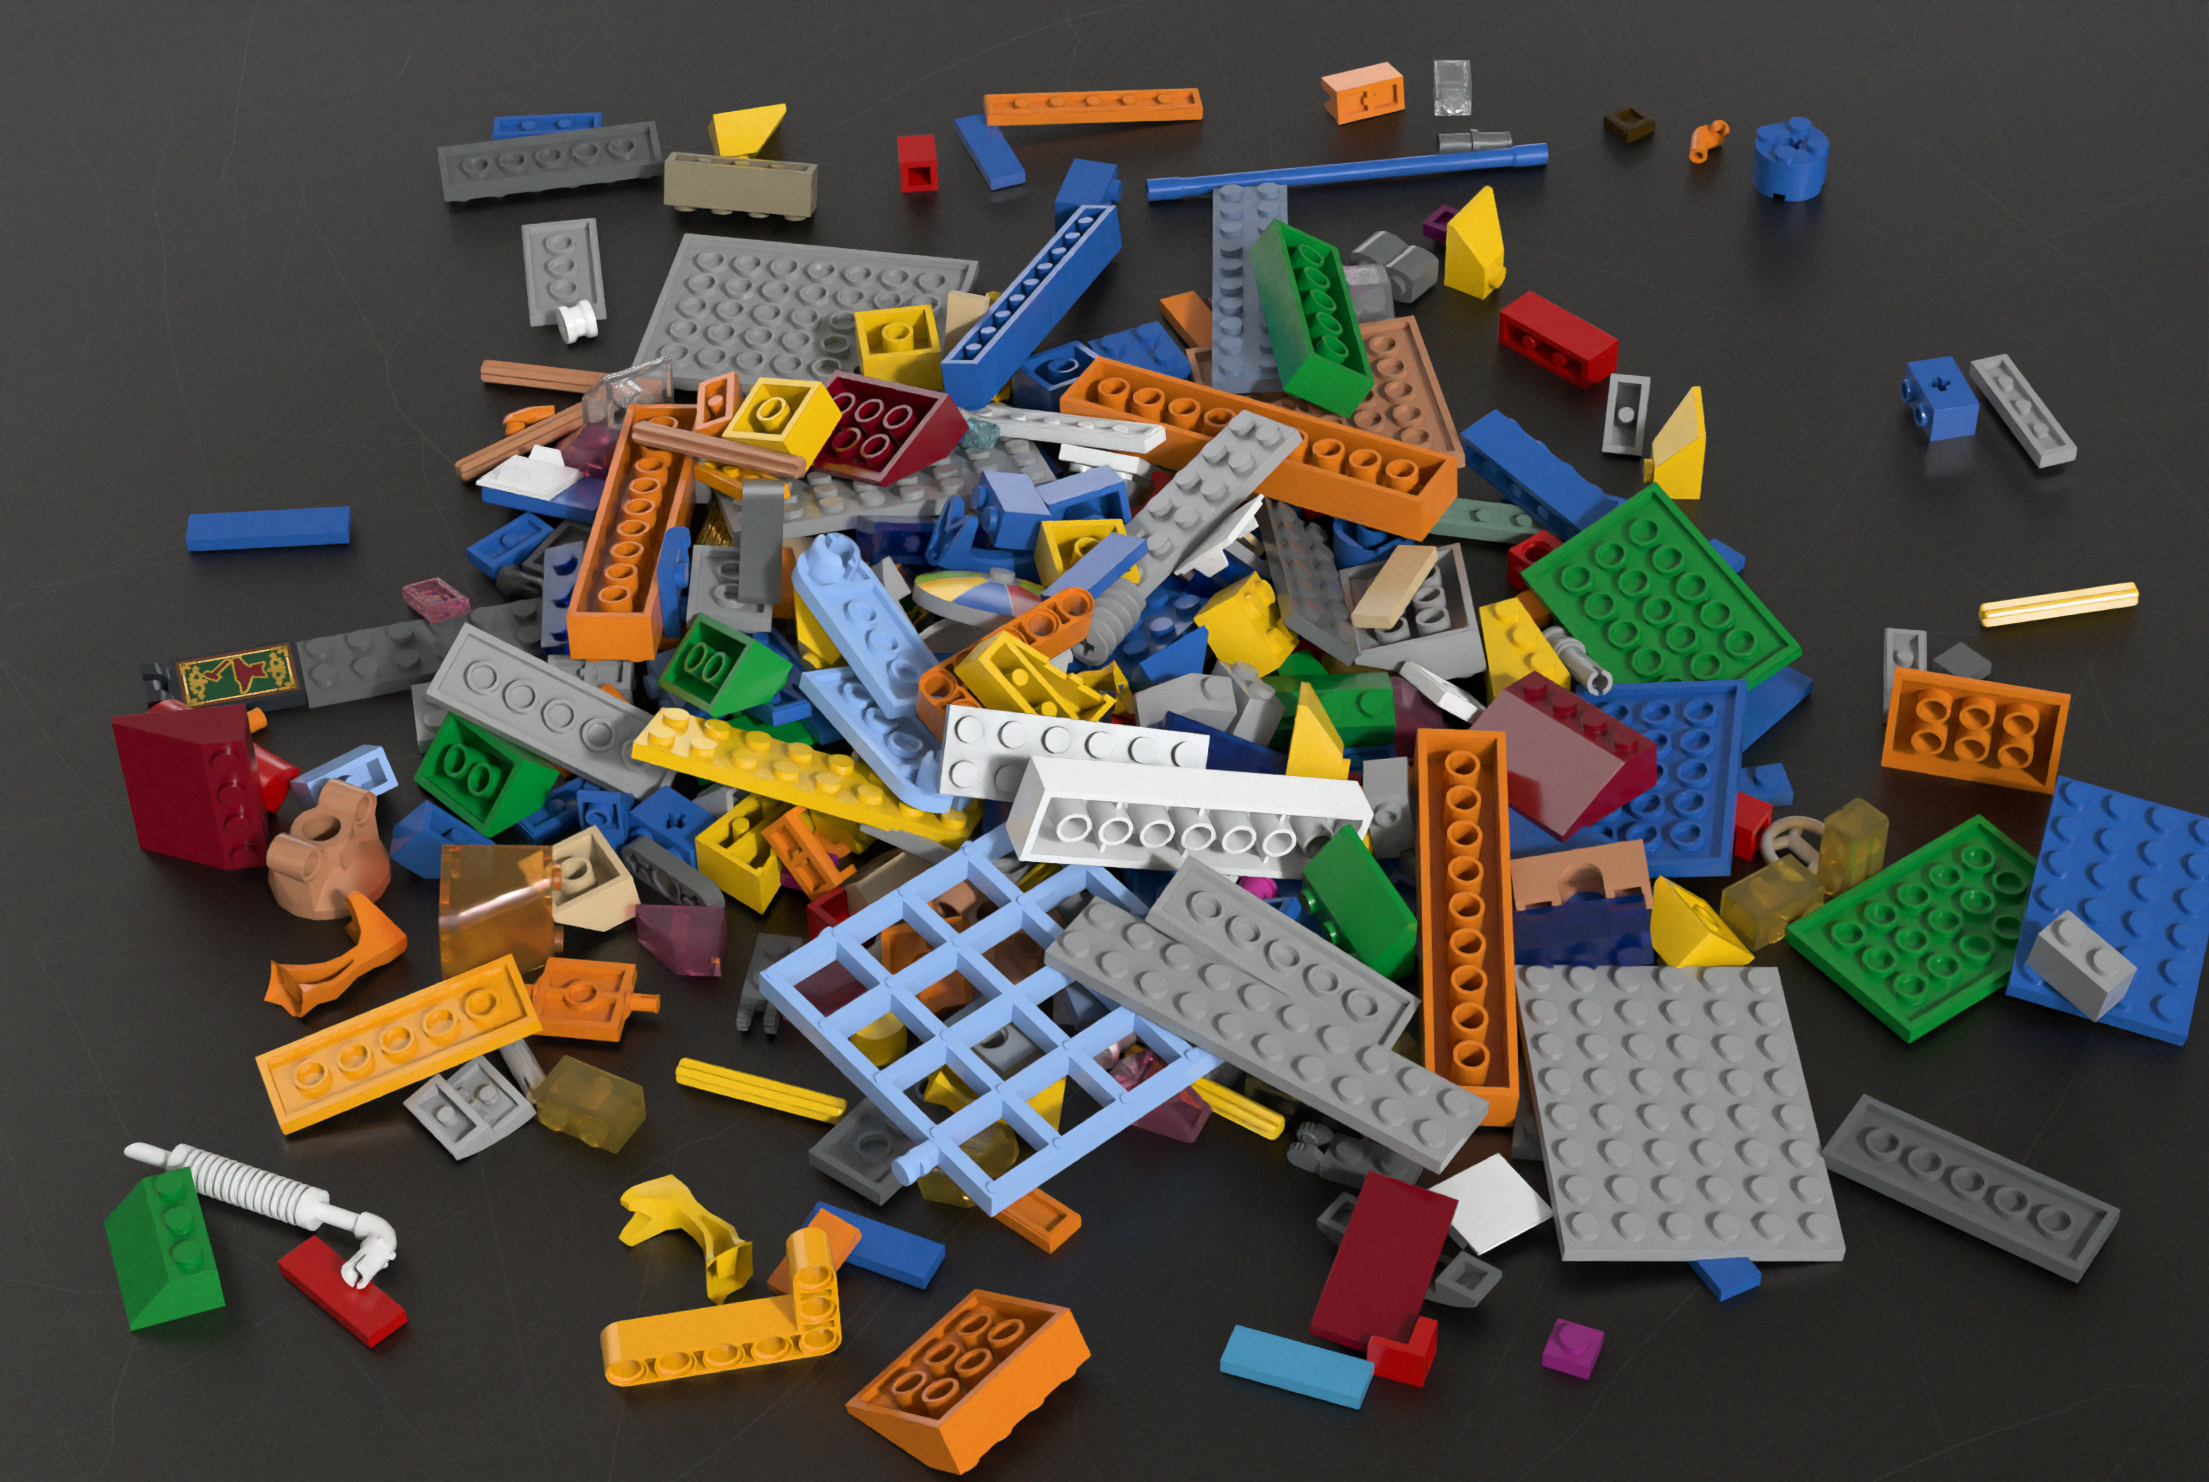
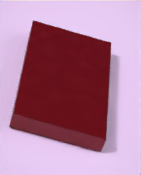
M1368 1170L1311 1321L1309 1334L1367 1353V1344L1371 1336L1408 1345L1453 1222L1459 1200Z

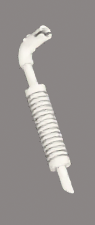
M142 1142L131 1144L124 1150L125 1156L165 1169V1172L190 1166L196 1192L208 1195L211 1198H217V1200L225 1201L229 1204L232 1203L235 1206H241L244 1209L265 1214L268 1217H273L286 1223L289 1222L292 1225H298V1227L310 1231H315L324 1222L354 1232L357 1239L363 1240L360 1245L361 1249L342 1266L341 1273L345 1282L352 1287L363 1276L357 1283V1289L365 1288L381 1268L388 1266L387 1262L389 1259L394 1260L396 1257L394 1252L397 1246L396 1233L385 1219L369 1212H363L360 1215L330 1205L329 1194L326 1190L311 1187L292 1179H286V1177L278 1176L277 1174L254 1168L253 1166L245 1165L244 1163L230 1160L211 1152H205V1150L197 1149L187 1144H179L172 1152Z

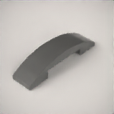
M743 478L738 603L780 605L785 480Z
M1345 1191L1317 1219V1227L1338 1247H1340L1358 1200L1357 1197ZM1461 1251L1455 1259L1441 1253L1425 1299L1450 1306L1476 1307L1502 1278V1271L1464 1251Z

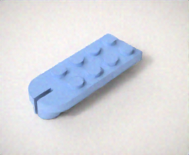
M837 532L827 534L826 537L823 534H819L813 541L810 549L803 552L796 562L791 575L794 588L886 717L894 719L917 715L915 705L919 680L926 671L938 665L939 661L871 568L861 560L857 544L851 538Z
M850 666L802 672L798 687L900 800L916 809L931 813H949L951 806L955 811H960L970 806L973 801L972 797L936 793L942 744L920 720L918 715L888 719Z

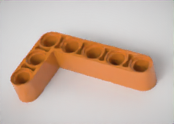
M1080 587L1063 589L926 671L919 680L915 705L916 713L920 720L942 744L947 704L982 708L979 704L981 701L953 670L980 642L1004 630L1050 658L1049 661L1083 641L1090 632L1095 608L1094 598L1091 593Z

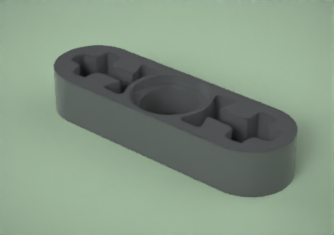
M640 835L622 848V859L634 876L697 919L707 921L725 907L724 896L711 879L647 836Z

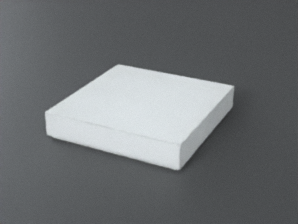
M1411 660L1410 662L1406 661L1399 672L1436 705L1472 725L1487 709L1465 690Z

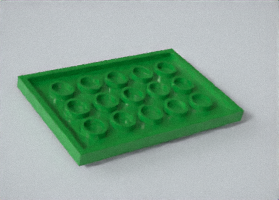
M1656 481L1520 573L1523 582L1558 624L1568 632L1570 637L1579 640L1585 646L1587 655L1612 675L1613 684L1746 679L1749 692L1803 655L1801 646Z
M1978 814L1786 926L1784 940L1909 1044L2008 983L2037 859Z

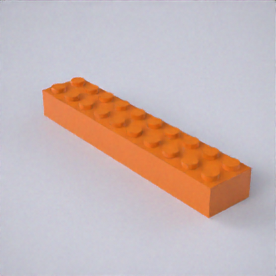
M1097 356L1059 398L1060 413L1164 426L1166 440L1146 454L1111 449L1105 450L1139 457L1153 465L1163 466L1176 471L1182 470L1202 451L1203 447L1211 442L1229 424L1230 420L1243 409L1296 428L1303 442L1252 493L1263 494L1265 497L1293 504L1297 507L1324 513L1335 518H1341L1419 542L1424 540L1457 497V457L1102 356Z
M697 404L628 405L566 615L571 659H585L589 662H599L602 660H628L630 662L655 660L664 627L657 566L666 531L676 526L688 529L690 527L696 504L693 466L697 457L635 443L632 440L633 425L636 422L647 421L697 433Z
M1418 728L1413 759L1418 998L1422 1000L1419 1005L1420 1066L1489 1102L1488 1114L1479 1126L1514 1127L1519 1100L1506 734L1502 731Z

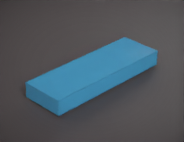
M1236 1325L1221 1357L1220 1371L1359 1410L1374 1375V1362Z

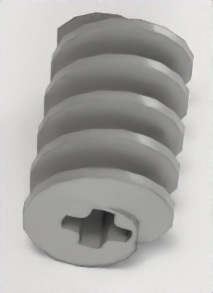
M1123 577L1116 580L1094 600L1095 608L1090 632L1083 641L1071 647L1073 656L1086 665H1102L1108 658V655L1124 639V636L1140 620V614L1147 606L1145 597L1140 589Z

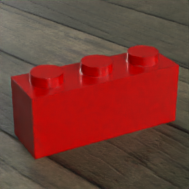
M1528 291L1500 311L1498 342L1581 389L1588 391L1616 371L1619 344L1617 338L1532 291Z

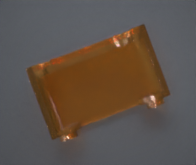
M442 845L439 939L443 981L511 953L520 975H523L546 965L548 957H554L555 952H563L564 926H555L552 902L553 890H562V863H553V846Z

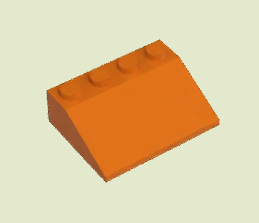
M1896 666L1881 766L2053 795L2071 694Z
M974 1289L847 1402L845 1407L848 1413L928 1467L962 1475L964 1472L975 1467L979 1462V1458L995 1443L1006 1438L1011 1433L1012 1428L1029 1412L1040 1407L1044 1402V1398L1060 1383L1070 1379L1076 1373V1369L1091 1356V1353L1070 1308Z

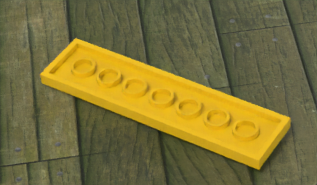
M662 707L633 742L631 758L886 831L893 829L910 832L956 851H959V848L966 841H972L982 827L983 799L973 798L970 806L960 811H955L952 806L949 813L922 811L900 800L870 766L854 762L849 756L842 754L830 755L815 751L807 744L787 743L773 739L769 734L761 731L748 732L731 727L729 723L723 720H706L695 717L680 708L667 709Z

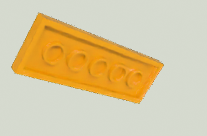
M511 953L257 1056L255 1059L278 1123L285 1136L542 1031L543 1028Z

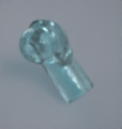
M970 417L966 420L970 427L966 435L970 437L975 448L985 451L995 445L1001 433L1000 427L997 424L975 417Z

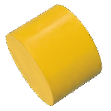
M890 1011L850 1036V1041L875 1066H886L901 1059L905 1054L908 1045L907 1028Z

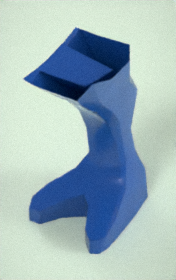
M953 494L947 499L924 555L929 564L951 571L971 570L990 572V568H1003L1015 572V577L1042 586L1033 558L1035 551L1009 548L984 550L972 547L978 527V518L971 515L964 516V501L961 497Z

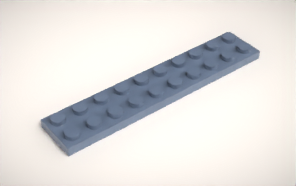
M1268 182L1259 186L1247 187L1230 184L1222 188H1213L1212 388L1232 394L1284 392L1249 251L1273 218L1288 224L1287 184L1277 185L1276 183Z

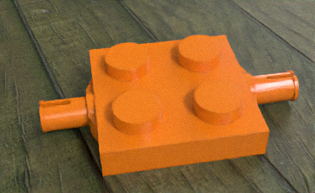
M932 901L928 902L927 904L933 909ZM964 916L943 918L959 934L970 928V919ZM907 922L901 925L890 926L881 931L882 966L892 975H895L935 950ZM955 970L915 995V997L937 1017L947 1011L963 1009L973 1002L972 983L958 970Z
M548 957L544 972L535 984H524L543 1028L542 1031L533 1035L619 1042L625 1020L632 1011L658 1014L660 995L634 993L637 980L636 964Z

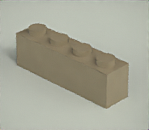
M671 152L665 160L664 205H674V208L679 211H694L697 207L710 208L712 213L721 215L731 214L733 211H745L748 216L755 218L768 217L769 214L784 215L786 220L802 221L806 217H811L816 209L818 164Z

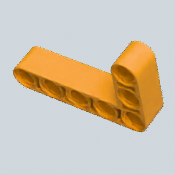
M804 1228L797 1230L787 1239L786 1254L790 1294L636 1318L608 1325L600 1335L607 1380L617 1386H633L820 1356L834 1351L841 1344L842 1335L837 1276L828 1234L822 1229Z

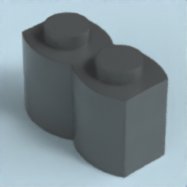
M1377 231L1351 252L1349 271L1363 285L1370 288H1380L1386 295L1396 301L1412 303L1437 282L1439 260L1424 248L1413 245L1408 246L1402 239L1392 233Z

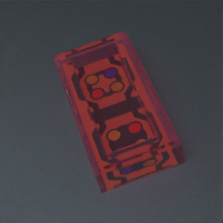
M439 577L406 585L402 588L404 602L431 623L471 613L469 599Z

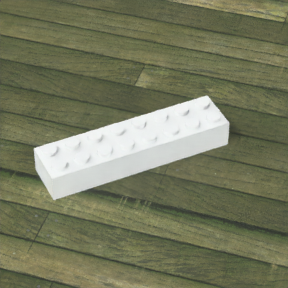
M1031 756L1005 827L1019 861L1178 871L1187 857L1191 855L1222 875L1302 880V870L1343 826L1351 824L1363 841L1374 813L1358 781Z

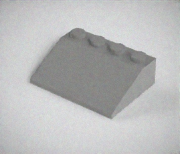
M1460 543L1436 548L1438 560L1392 629L1357 628L1353 626L1351 613L1388 559L1339 570L1342 590L1345 594L1344 600L1350 613L1349 618L1352 629L1356 634L1355 640L1359 651V656L1354 660L1355 664L1400 672L1406 661L1410 662L1411 660L1445 680L1457 677L1468 678L1476 673L1488 671Z

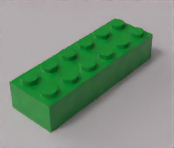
M1273 218L1249 251V256L1282 389L1295 399L1303 398L1316 404L1327 413H1337L1349 419L1373 388L1375 382L1338 248Z

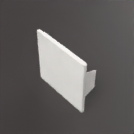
M534 445L529 458L518 455L512 456L478 479L476 485L550 501L583 478L584 472H579V469L566 467L560 450Z
M1260 494L1231 513L1180 564L1174 574L1176 576L1180 573L1185 575L1195 568L1210 578L1227 567L1229 564L1222 550L1232 544L1236 538H1242L1259 526L1254 514L1263 504L1261 502L1264 498L1263 494Z
M1499 1153L1428 1189L1459 1200L1448 1234L1462 1249L1468 1245L1478 1256L1554 1216L1553 1210Z

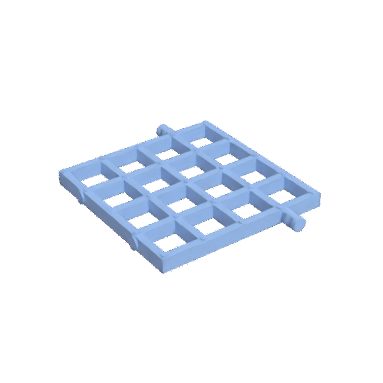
M1007 821L975 841H966L959 848V851L833 928L826 927L817 938L759 973V992L917 1145L908 1150L904 1156H899L891 1161V1169L896 1179L902 1185L909 1186L918 1177L926 1175L933 1167L938 1165L990 1217H993L1225 1062V1060L1199 1046L1193 1049L1183 1038L1085 985L1083 986L1112 1012L1070 1038L1036 1005L1074 982V979L1046 965L1014 986L981 955L1020 929H1023L1046 951L1064 931L1046 913L1085 888L1093 896H1098L1142 920H1145L1150 911L1142 901L1103 866L1058 863L1064 868L1063 870L1023 893L992 864L1014 850L1005 827ZM965 879H969L1000 909L959 934L927 903ZM903 919L935 950L895 975H892L860 944ZM838 960L869 991L825 1018L793 986L831 962ZM958 970L990 1002L948 1028L915 995L953 971ZM891 1011L924 1044L880 1071L847 1038ZM1013 1022L1046 1055L1004 1082L970 1048L1008 1023ZM1134 1032L1169 1065L1128 1092L1092 1058ZM946 1064L980 1098L939 1125H936L903 1091ZM1066 1075H1069L1103 1109L1061 1136L1026 1101ZM1002 1118L1037 1153L993 1181L958 1146Z

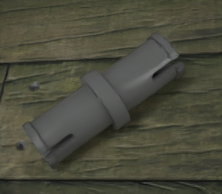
M1469 129L1468 133H1437L1435 138L1436 154L1512 147L1510 131L1479 132L1478 129Z

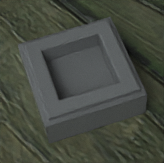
M1960 642L1933 659L1931 671L1982 680L1991 673L1992 662Z

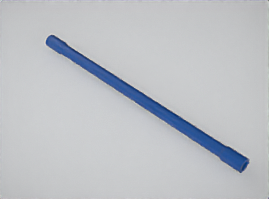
M1546 143L1514 145L1510 148L1186 178L1177 176L1146 179V195L1148 201L1180 199L1184 196L1213 194V188H1222L1230 184L1247 187L1271 182L1277 185L1287 184V187L1506 166L1547 165L1548 148Z

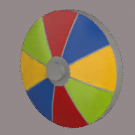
M990 568V572L952 570L927 573L916 577L912 599L922 608L939 616L968 625L996 630L1042 603L1040 594L1047 588L1015 577V572L1003 568Z

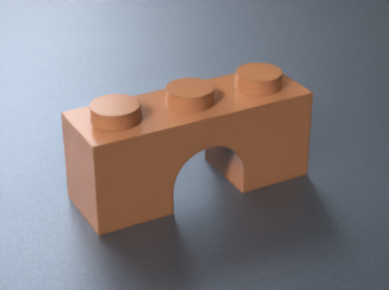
M1643 839L1620 841L1613 844L1577 848L1570 851L1510 860L1514 900L1521 929L1565 922V903L1573 895L1585 891L1601 894L1607 900L1609 915L1654 908Z

